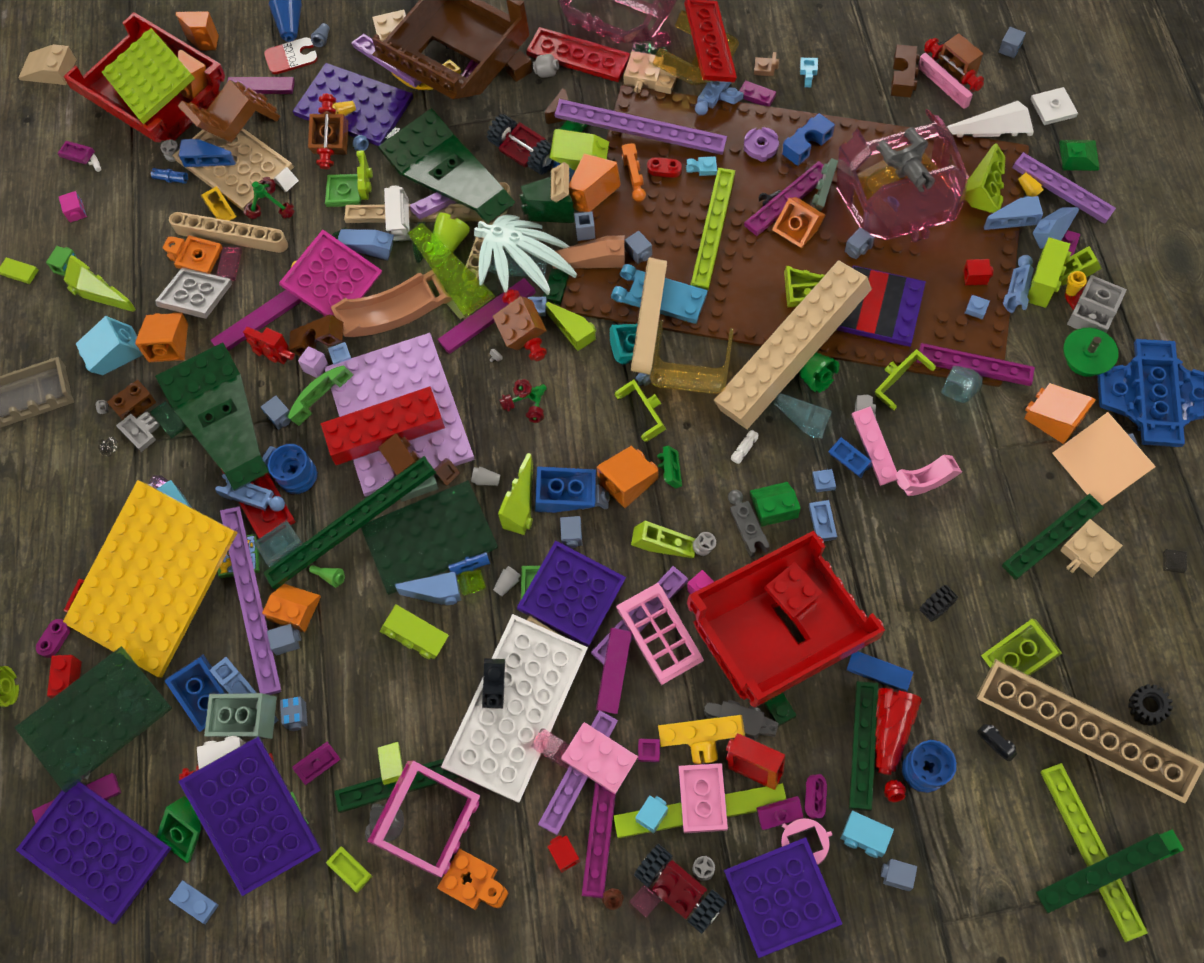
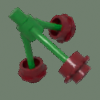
M264 177L260 183L257 181L252 183L254 190L253 203H248L244 210V214L248 218L256 219L261 216V208L257 204V199L267 197L280 207L278 213L283 219L292 217L295 212L293 209L294 205H290L288 202L282 205L270 195L276 190L274 179Z
M517 380L514 383L513 391L515 395L519 396L512 399L510 394L505 396L503 394L502 399L499 400L502 409L510 412L511 409L515 408L514 402L530 398L532 401H535V406L529 408L526 417L529 418L530 422L539 423L544 419V411L539 407L541 396L547 390L546 386L542 384L532 388L528 380Z

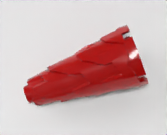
M880 688L878 690L875 733L877 739L875 767L879 769L878 773L891 775L892 772H896L905 745L908 743L912 725L915 723L922 700L921 697L900 690L899 692H893V689Z

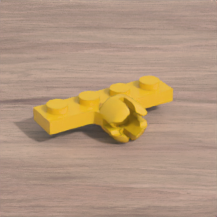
M742 715L658 725L661 747L688 744L691 747L694 764L717 761L716 743L718 740L735 738L737 733L745 736Z

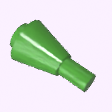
M311 565L309 568L310 573L319 575L335 588L344 582L345 575L343 569L320 568Z

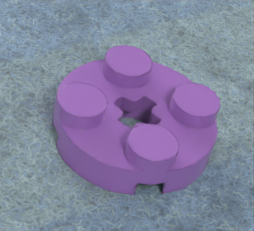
M762 127V130L754 128L745 135L744 151L752 158L764 162L778 151V136L769 128Z

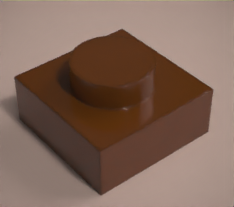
M445 458L434 469L437 472L435 475L446 486L460 474L459 470L448 458Z

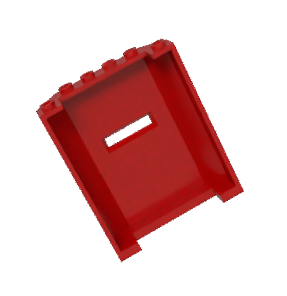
M133 12L122 22L128 35L84 76H82L78 67L74 66L63 77L72 90L153 141L161 142L170 139L175 141L193 124L178 105L181 101L188 104L191 102L200 110L202 108L207 110L221 92L219 87L220 83L224 82L225 73L220 63ZM152 28L177 58L178 51L182 50L206 66L204 73L207 77V86L192 101L179 92L143 124L103 75L102 71L107 65L115 61L121 53H124L132 43L141 38L144 32Z
M815 531L695 591L688 597L687 605L689 611H693L696 616V620L693 623L697 632L739 697L743 700L748 698L750 705L754 708L877 641L885 631L882 621L876 618L873 613L867 619L865 612L856 605L852 594L848 593L844 588L842 580L836 577L832 571L830 563L824 560L822 553L825 549V544ZM794 562L801 567L822 591L816 599L791 619L805 639V641L799 644L774 609L779 605L764 589L767 584Z

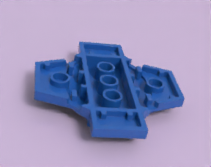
M1136 339L1134 342L1135 357L1127 366H1114L1108 372L1097 375L1100 408L1129 417L1138 426V431H1141L1142 445L1183 447L1185 444L1184 427L1190 421L1204 418V372L1196 369L1190 371L1182 366L1183 362L1177 358L1175 341Z

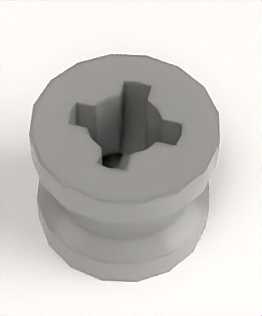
M166 140L160 147L166 160L170 162L176 161L172 156L180 149L176 141Z
M702 532L693 542V550L700 556L708 555L716 546V539L709 532Z
M707 856L698 857L693 864L694 876L700 881H707L713 877L715 871L713 860Z

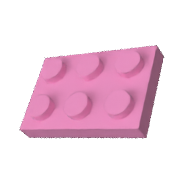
M584 722L561 760L616 794L638 756Z
M722 763L679 766L683 832L727 831Z

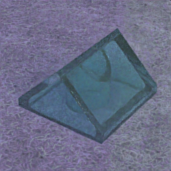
M286 520L258 539L254 544L267 565L272 567L301 546L303 542Z

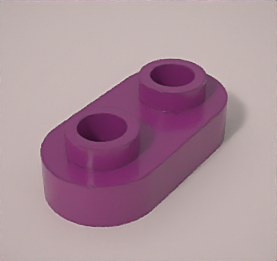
M62 619L53 620L36 644L37 653L44 658L55 656L70 633V627Z
M821 774L810 775L806 782L804 807L807 815L812 819L822 818L826 812L827 783Z

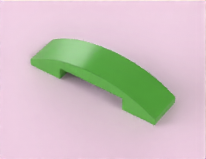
M342 365L320 375L296 399L288 418L300 426L312 414L309 408L334 384L339 387L344 385L353 376L352 372Z

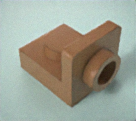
M773 52L772 58L755 57L754 75L774 76V71L778 69L779 59H776V52Z

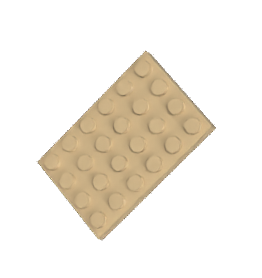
M242 128L232 143L203 129L192 138L200 139L231 151L236 162L235 165L185 167L210 187L214 188L217 186L222 195L242 211L245 210L248 203H253V182L257 181L260 183L264 177L273 179L285 167H288L290 171L294 168L291 162L244 128ZM179 149L172 156L178 163L184 166L179 158Z

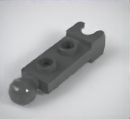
M740 490L730 491L728 500L731 504L735 505L730 507V512L750 558H754L755 547H760L764 553H768L770 549L769 543L762 532L749 501L742 503L743 494Z

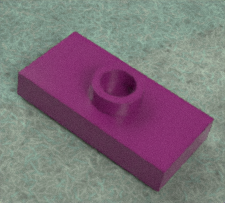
M65 141L57 154L61 158L86 165L95 151L91 147Z
M798 796L756 808L762 830L798 819H804Z

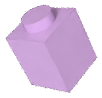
M309 346L298 360L303 372L316 378L322 375L325 371L324 367L329 365L323 353Z

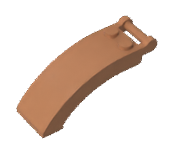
M433 269L424 275L418 273L405 282L372 296L357 299L344 298L331 306L335 317L344 322L343 335L345 337H359L382 333L408 324L438 306L449 303L452 298L446 292L439 278L438 270ZM433 280L440 294L438 297H435L428 283Z

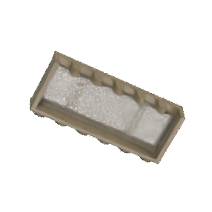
M59 357L51 358L0 376V428L74 403L66 366Z

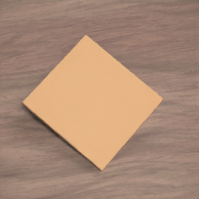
M1108 412L1052 453L1087 495L1090 493L1102 506L1156 467Z

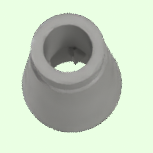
M480 466L479 468L474 467L471 482L476 483L475 485L498 486L500 474Z
M508 566L506 569H503L493 590L503 597L504 594L519 582L518 579L521 575Z

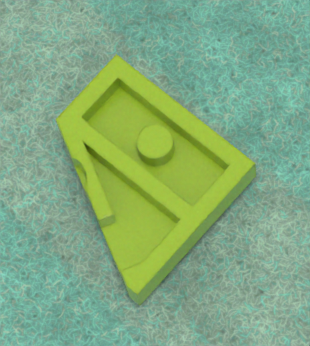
M364 150L357 151L360 167H357L358 192L361 200H368V195L372 189L370 178L373 177L372 168H369Z

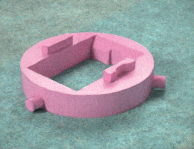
M798 819L789 825L785 823L782 825L785 829L782 835V847L790 844L787 837L815 827L823 850L815 852L813 855L817 865L823 862L829 851L828 837L832 836L831 831L826 832L818 822L811 819Z

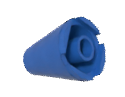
M270 0L269 7L281 38L287 42L293 41L298 35L302 6L301 0Z

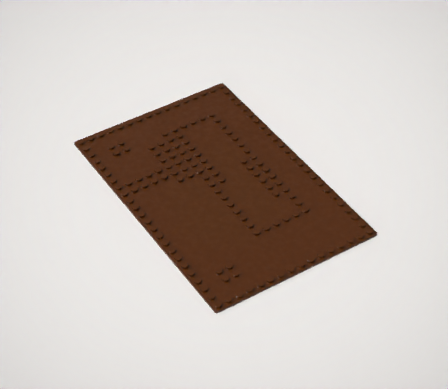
M622 85L620 87L614 109L616 112L727 136L723 155L609 130L606 138L609 141L607 160L617 162L621 185L592 210L595 239L625 235V239H627L637 231H640L652 244L651 258L667 261L665 278L691 285L716 175L699 176V172L688 173L686 171L687 159L698 161V157H716L717 171L718 168L735 170L709 291L697 323L694 324L660 314L658 329L762 346L796 308H787L784 277L786 266L802 271L807 270L810 273L826 275L839 260L851 268L854 265L926 281L914 335L909 347L836 329L817 350V353L837 360L886 368L891 366L889 365L891 362L899 366L916 349L919 351L920 344L923 343L1005 361L1010 312L1007 311L1003 302L1005 295L1008 294L1013 269L1016 266L1020 227L985 230L984 225L987 217L993 213L971 207L968 201L963 198L962 192L970 176L991 147L997 143L1005 155V173L1001 175L1002 182L1004 183V188L1000 189V195L1003 196L1001 209L1019 198H1023L1024 190L1018 181V178L1023 174L1012 167L1023 152L1028 155V145L965 135L957 137V134L947 135L945 138H942L938 131L915 128L916 132L928 142L921 163L935 179L930 189L927 190L925 185H923L924 192H920L907 176L899 178L895 173L894 167L888 166L882 154L876 149V145L882 140H886L892 150L896 151L911 146L910 141L904 136L905 131L910 127L821 114L835 124L833 136L822 146L817 142L808 141L811 144L810 156L797 166L782 155L783 143L788 137L791 138L800 127L805 126L808 120L812 117L814 118L817 113L743 102L731 104L718 100L713 109L708 107L705 115H698L695 111L698 96L675 92L668 94L648 88H641V92L638 93L637 90L636 93L634 91L635 86ZM762 127L773 130L778 136V151L764 162L752 158L744 151L745 135L754 128L762 130ZM633 143L636 146L637 160H639L640 171L638 173L639 175L642 174L644 185H641V188L646 192V197L641 202L635 201L632 197L633 187L628 166H624L622 159L623 152L621 146ZM655 157L676 159L682 164V172L675 178L652 176L647 171V162ZM831 158L838 160L825 205L820 211L826 216L817 232L803 248L774 232L772 229L776 221L758 236L744 226V222L763 207L762 203L765 200L759 202L758 197L760 194L766 193L770 195L777 190L782 192L818 161L824 165L825 163L828 164ZM813 189L801 200L813 207L814 205L811 204L812 199L818 193V189ZM888 197L894 198L899 203L896 213H887L883 209L882 202ZM861 227L875 236L872 248L868 249L864 255L861 254L855 259L845 252V248L849 238ZM594 239L578 241V244L591 241ZM625 251V264L634 266L636 270L646 272L647 261L637 264ZM989 259L990 266H993V277L990 278L988 285H965L963 269L967 260ZM573 268L577 276L574 278L569 275L561 308L580 316L627 324H638L640 307L617 302L611 298L614 287L620 286L625 288L627 292H630L634 281L626 280L620 276L622 268ZM972 295L990 301L983 319L965 314ZM917 359L906 370L913 373L1000 387L1002 384V380L937 366L934 371H931L924 364L918 363Z

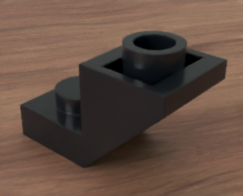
M484 658L482 708L503 709L505 659Z

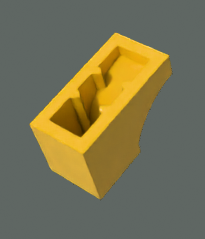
M217 186L201 195L216 219L230 221L236 218V215Z

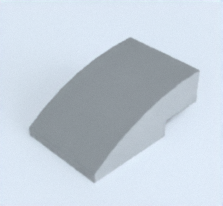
M1091 275L1067 325L1076 329L1095 328L1107 333L1127 289Z

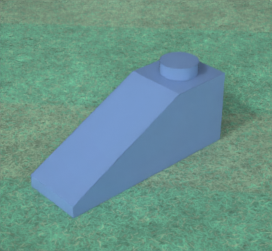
M1026 196L1019 198L989 215L984 229L1038 225L1043 216L1039 197Z
M1078 207L1060 208L1039 221L1033 231V235L1040 249L1044 248L1048 237L1062 240L1079 211Z
M341 229L338 240L353 251L384 260L389 259L394 239L393 234L379 230Z
M455 572L395 584L399 595L441 605H453L457 601H461L458 579Z

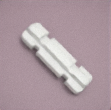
M753 430L748 432L747 437L737 447V451L732 454L731 460L739 464L743 460V456L748 453L753 443L758 439L759 435Z

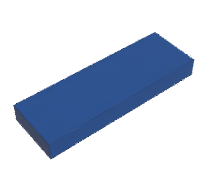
M859 651L851 655L846 669L849 672L904 692L908 691L914 673Z

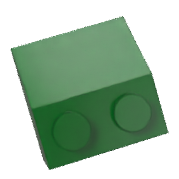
M788 482L750 490L749 493L760 527L799 517L801 508L796 493Z

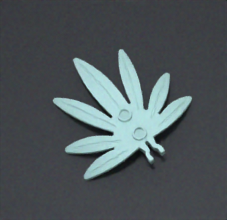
M502 215L495 220L493 225H487L479 221L478 228L476 227L474 230V236L484 238L479 255L478 272L480 286L483 284L489 270L493 251L500 283L504 292L508 291V263L503 248L506 249L523 271L547 295L550 293V288L543 273L524 251L574 278L577 276L575 270L566 260L550 247L537 240L561 248L570 246L547 233L528 229H542L540 224L519 220L520 217L515 215Z

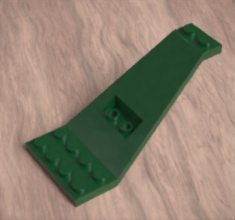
M432 108L378 146L381 153L401 176L475 210L487 225L515 204V201L460 142ZM453 161L455 165H450L449 162ZM436 171H440L442 174L437 175Z
M223 342L155 376L173 410L225 473L234 491L269 474V470L260 454L242 376ZM224 406H229V411L224 412ZM211 414L212 419L206 420V416Z

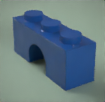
M820 113L814 118H810L805 126L800 127L791 138L788 137L784 141L782 155L799 166L810 156L811 144L808 141L817 142L822 146L833 136L835 124Z

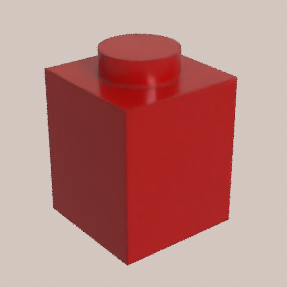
M971 259L966 261L963 269L965 285H988L990 278L993 277V266H990L989 259Z
M561 835L550 841L551 845L547 847L561 873L580 863V859L567 835L563 838Z

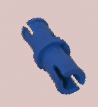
M152 168L151 171L152 179L166 180L168 183L179 182L186 184L187 181L185 180H188L186 172Z
M484 552L471 558L468 556L465 560L448 566L450 572H455L458 575L467 571L473 572V569L490 564L487 553Z

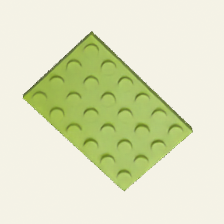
M152 28L144 32L141 38L132 43L124 53H121L115 61L107 65L102 71L103 75L143 124L195 79Z

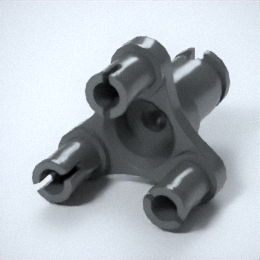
M914 127L908 128L904 133V136L912 145L903 150H892L886 140L880 141L876 145V149L884 157L885 163L888 166L894 167L895 173L899 178L907 176L920 192H924L923 185H925L927 190L932 187L935 179L921 163L928 142L916 132Z

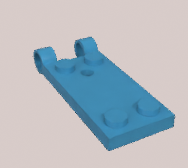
M625 264L622 267L620 276L626 280L634 281L631 290L627 292L625 288L616 286L613 289L611 298L617 302L640 307L645 272L636 270L632 265ZM665 278L660 314L696 324L708 290Z

